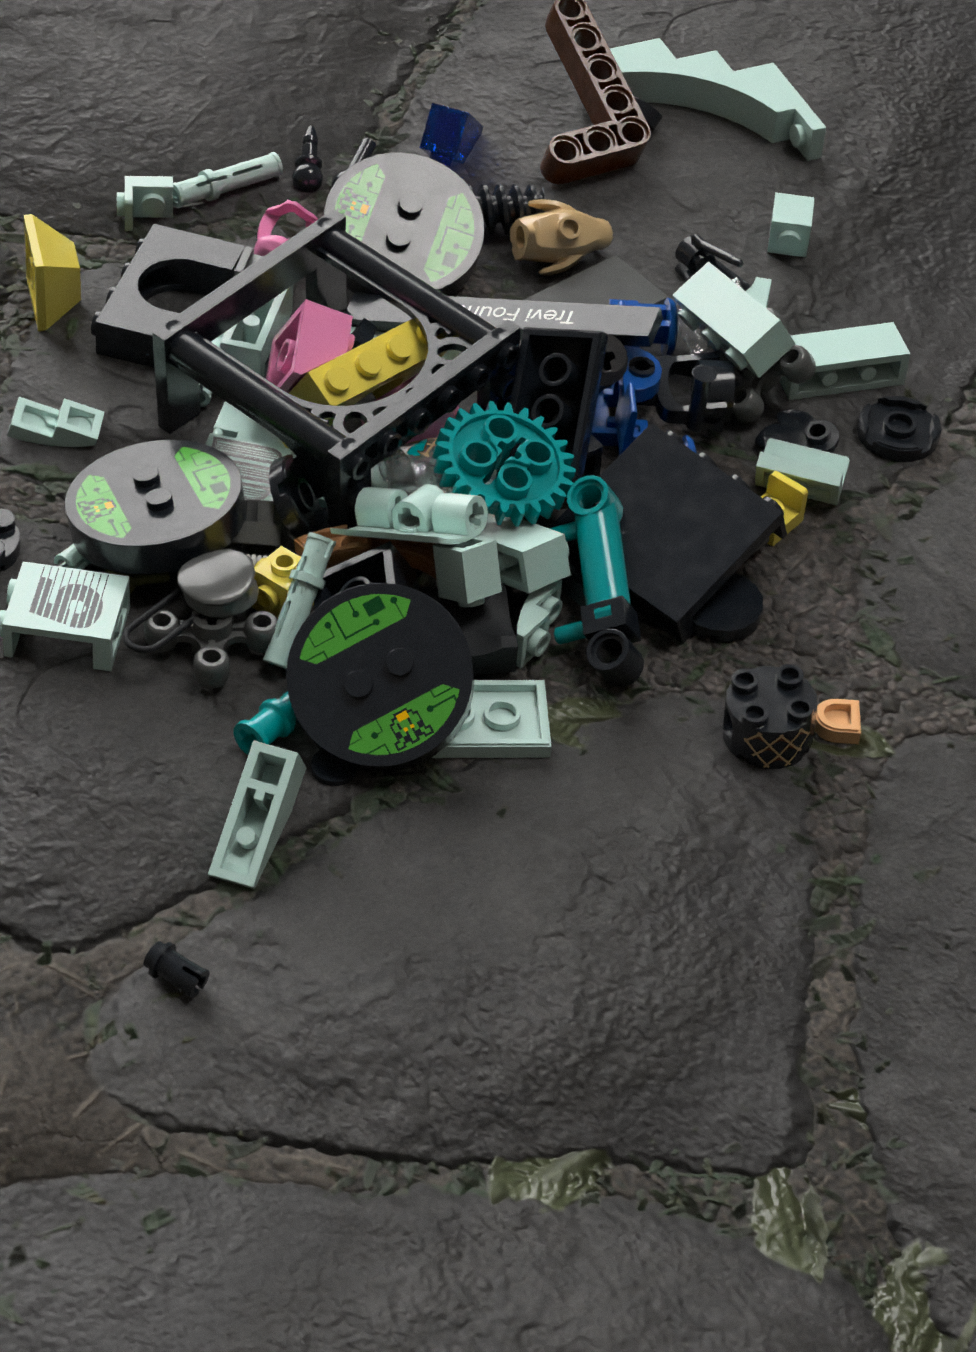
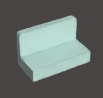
M770 438L767 441L764 452L760 451L756 464L755 485L767 488L769 475L774 471H778L807 488V498L837 505L850 460L846 456Z

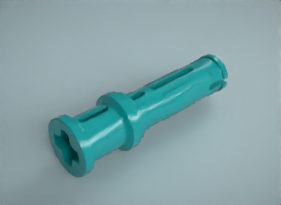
M288 691L279 699L265 700L259 706V711L250 720H241L235 725L233 735L236 743L244 753L249 755L253 740L270 745L278 737H287L292 733L297 717L291 706Z

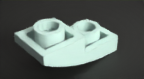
M561 579L531 592L522 607L516 635L518 644L516 666L520 669L534 656L542 655L549 645L551 634L548 633L549 624L556 620L562 609V601L560 600Z

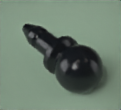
M309 126L303 136L302 155L295 159L296 168L292 174L294 187L304 192L316 191L323 183V174L320 170L322 168V160L317 157L318 137L314 126Z

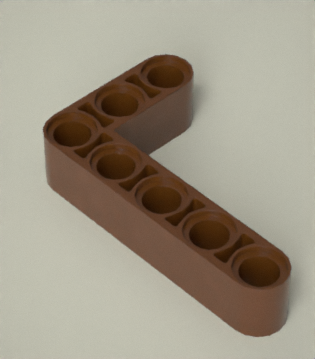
M554 0L545 22L546 32L593 123L592 126L554 136L547 147L540 164L541 174L551 183L565 184L634 165L640 159L650 139L651 131L585 0Z

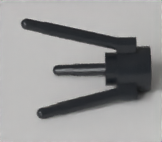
M698 234L685 238L676 248L675 257L679 264L675 267V271L683 277L685 283L692 277L691 274L694 275L709 261L744 291L751 287L749 283L720 263L715 256L737 267H742L744 262L736 256L706 242Z

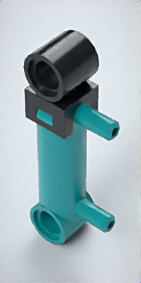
M594 475L584 476L575 481L567 493V503L574 513L575 521L549 529L565 534L566 542L578 540L586 605L580 607L582 621L556 627L554 629V638L560 645L587 638L589 643L586 656L589 663L609 685L626 687L633 684L640 677L644 667V660L642 654L632 644L640 642L641 636L638 613L631 606L620 528L623 506L619 498L601 477ZM600 501L595 507L591 508L594 503ZM621 653L620 657L616 661L610 663V660L616 654Z

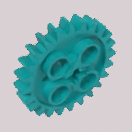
M489 401L486 411H483L477 403H473L469 413L462 408L458 409L455 419L448 417L444 428H441L432 458L437 460L433 469L434 473L443 474L439 483L440 487H453L451 493L481 496L486 502L488 514L495 515L496 523L500 526L505 517H510L515 527H519L523 516L532 525L536 524L539 515L549 519L554 509H561L565 498H567V493L573 484L572 479L576 472V469L571 467L574 455L564 453L568 444L567 440H554L558 429L556 427L548 429L541 427L544 421L542 416L537 417L533 421L528 419L529 412L527 408L516 414L513 413L511 403L507 402L504 410L501 411L497 409L493 401ZM521 442L514 457H509L511 450L517 443ZM494 470H499L497 477L489 485L485 484L491 479Z

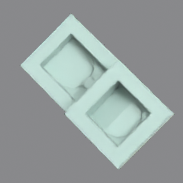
M19 397L7 436L49 446H94L98 440L104 411L65 398L60 410Z

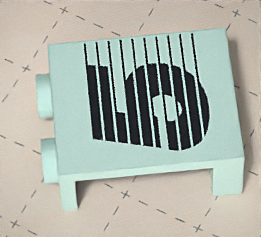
M23 562L18 578H11L7 590L8 608L7 610H0V637H3L4 656L13 657L21 633L93 643V669L111 671L130 609L129 576Z

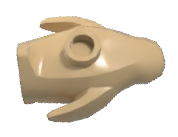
M546 199L528 202V206L544 210L545 212L515 220L510 228V242L513 245L512 252L515 260L553 263L551 266L539 271V274L542 276H551L567 271L585 255L610 246L613 238L612 227L608 221L577 211L565 203Z

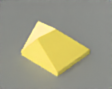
M29 214L24 215L26 279L38 331H45L81 301L80 266L74 242L34 215Z

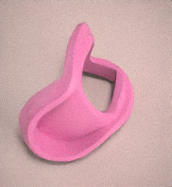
M287 200L280 205L268 208L258 227L254 254L265 256L288 240L282 236L271 235L280 216L294 212L305 220L306 227L317 221L318 218L296 201Z

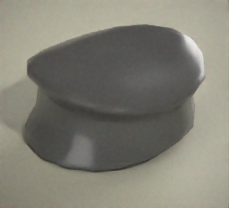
M226 549L202 554L182 565L178 572V584L183 591L186 603L197 613L211 618L228 617L242 613L255 604L259 594L257 581L254 579L255 569L253 560L240 551Z

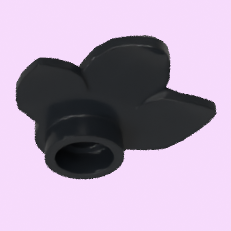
M790 409L778 412V424H771L765 427L755 439V445L765 449L768 439L773 438L833 453L839 444V431L829 421L815 420L808 412Z

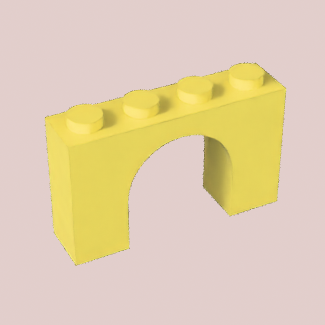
M411 319L307 372L289 394L309 402L333 406L354 405L371 392L378 399L421 371L428 353L425 336L416 322ZM443 334L437 336L440 340L446 338ZM447 351L441 352L439 356L442 357ZM325 418V420H329V425L331 426L334 419Z

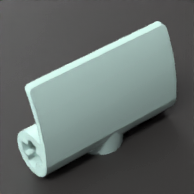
M432 484L423 485L410 495H407L401 489L365 487L359 492L355 503V515L358 526L349 529L330 528V532L334 535L445 545L460 544L482 533L487 523L488 510L486 502L481 496L444 493L443 490Z

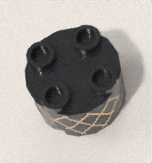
M785 664L780 667L761 666L750 670L740 669L733 673L731 684L726 691L723 740L729 751L737 758L741 755L743 758L749 759L750 765L758 768L781 769L795 765L802 760V754L807 749L809 752L814 736L817 694L811 684L803 678L804 673L799 667L792 664Z

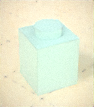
M775 192L767 252L799 257L807 256L814 197Z
M476 536L460 544L433 545L439 597L457 601L461 607H475L485 603L486 597L502 592L496 540Z

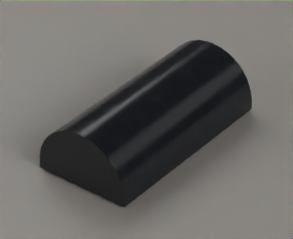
M524 327L520 345V356L517 361L510 399L513 413L519 414L521 410L527 408L529 412L528 419L533 421L537 417L542 416L544 421L541 427L544 429L556 427L558 429L554 440H567L568 444L564 453L574 455L571 467L576 469L572 479L574 483L584 475L608 336L604 331ZM521 442L517 443L511 450L509 457H514ZM565 498L561 509L569 508L567 498Z

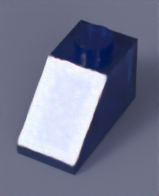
M432 103L419 148L429 155V158L447 167L451 166L452 161L464 164L481 136L484 126L469 112Z

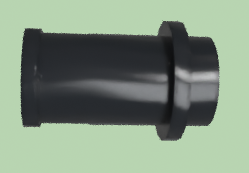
M161 941L156 942L146 954L143 965L149 969L148 974L152 978L162 977L184 991L191 998L199 994V990L195 986L197 985L203 989L210 975L209 970L200 967L178 953L175 944L172 942H167L166 944Z

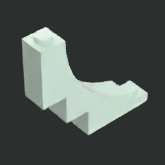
M660 38L610 48L633 96L642 99L646 103L671 104L706 111L741 124L771 143L790 139L792 145L798 148L807 161L821 158L826 126L774 63L733 71L717 50L676 59Z

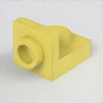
M774 471L769 475L766 493L761 497H770L781 506L784 511L783 516L788 534L804 519L808 490L782 473ZM772 533L769 536L768 544L774 546L782 538Z

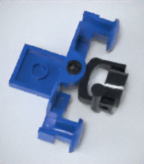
M667 297L664 305L638 303L636 300L609 299V305L661 308L663 320L652 344H661L662 356L656 359L651 353L640 349L639 346H624L628 357L627 370L621 380L598 393L591 434L603 446H618L620 456L648 427L647 420L636 419L637 405L655 406L658 416L664 422L684 424L693 432H700L702 428L722 432L724 423L728 424L731 419L734 404L735 375L733 363L720 360V352L671 356L677 344L679 331L678 309L676 302L671 298ZM678 374L692 377L690 405H680L673 398L668 384V379L671 375ZM608 407H617L615 417L609 416ZM684 435L682 440L685 446L697 454L694 440Z

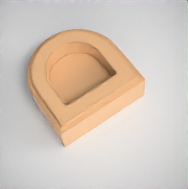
M828 699L818 704L814 728L817 735L830 742L859 744L861 736L859 700Z

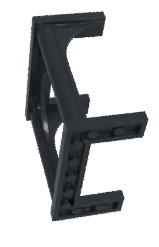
M333 209L152 332L158 426L171 434L201 413L200 383L278 437L298 457L316 482L327 504L328 528L340 525H348V529L358 526L355 515L356 498L363 488L371 487V468L386 457L393 456L402 445L416 435L424 433L432 423L444 414L455 410L460 402L475 391H477V404L483 411H486L489 401H493L497 409L501 411L504 410L507 402L510 403L517 361L520 356L521 327L508 319L498 327L488 323L347 233L346 216ZM346 275H348L409 315L423 332L427 342L428 353L419 374L398 392L370 403L333 406L309 402L285 392L211 341L304 277L307 300L343 313L347 309ZM443 334L446 338L440 340L437 336ZM448 350L462 351L461 354L452 360L439 356L441 352ZM325 418L334 419L333 427L329 425V420H325ZM352 418H359L365 422V424L351 434L344 428L346 421Z

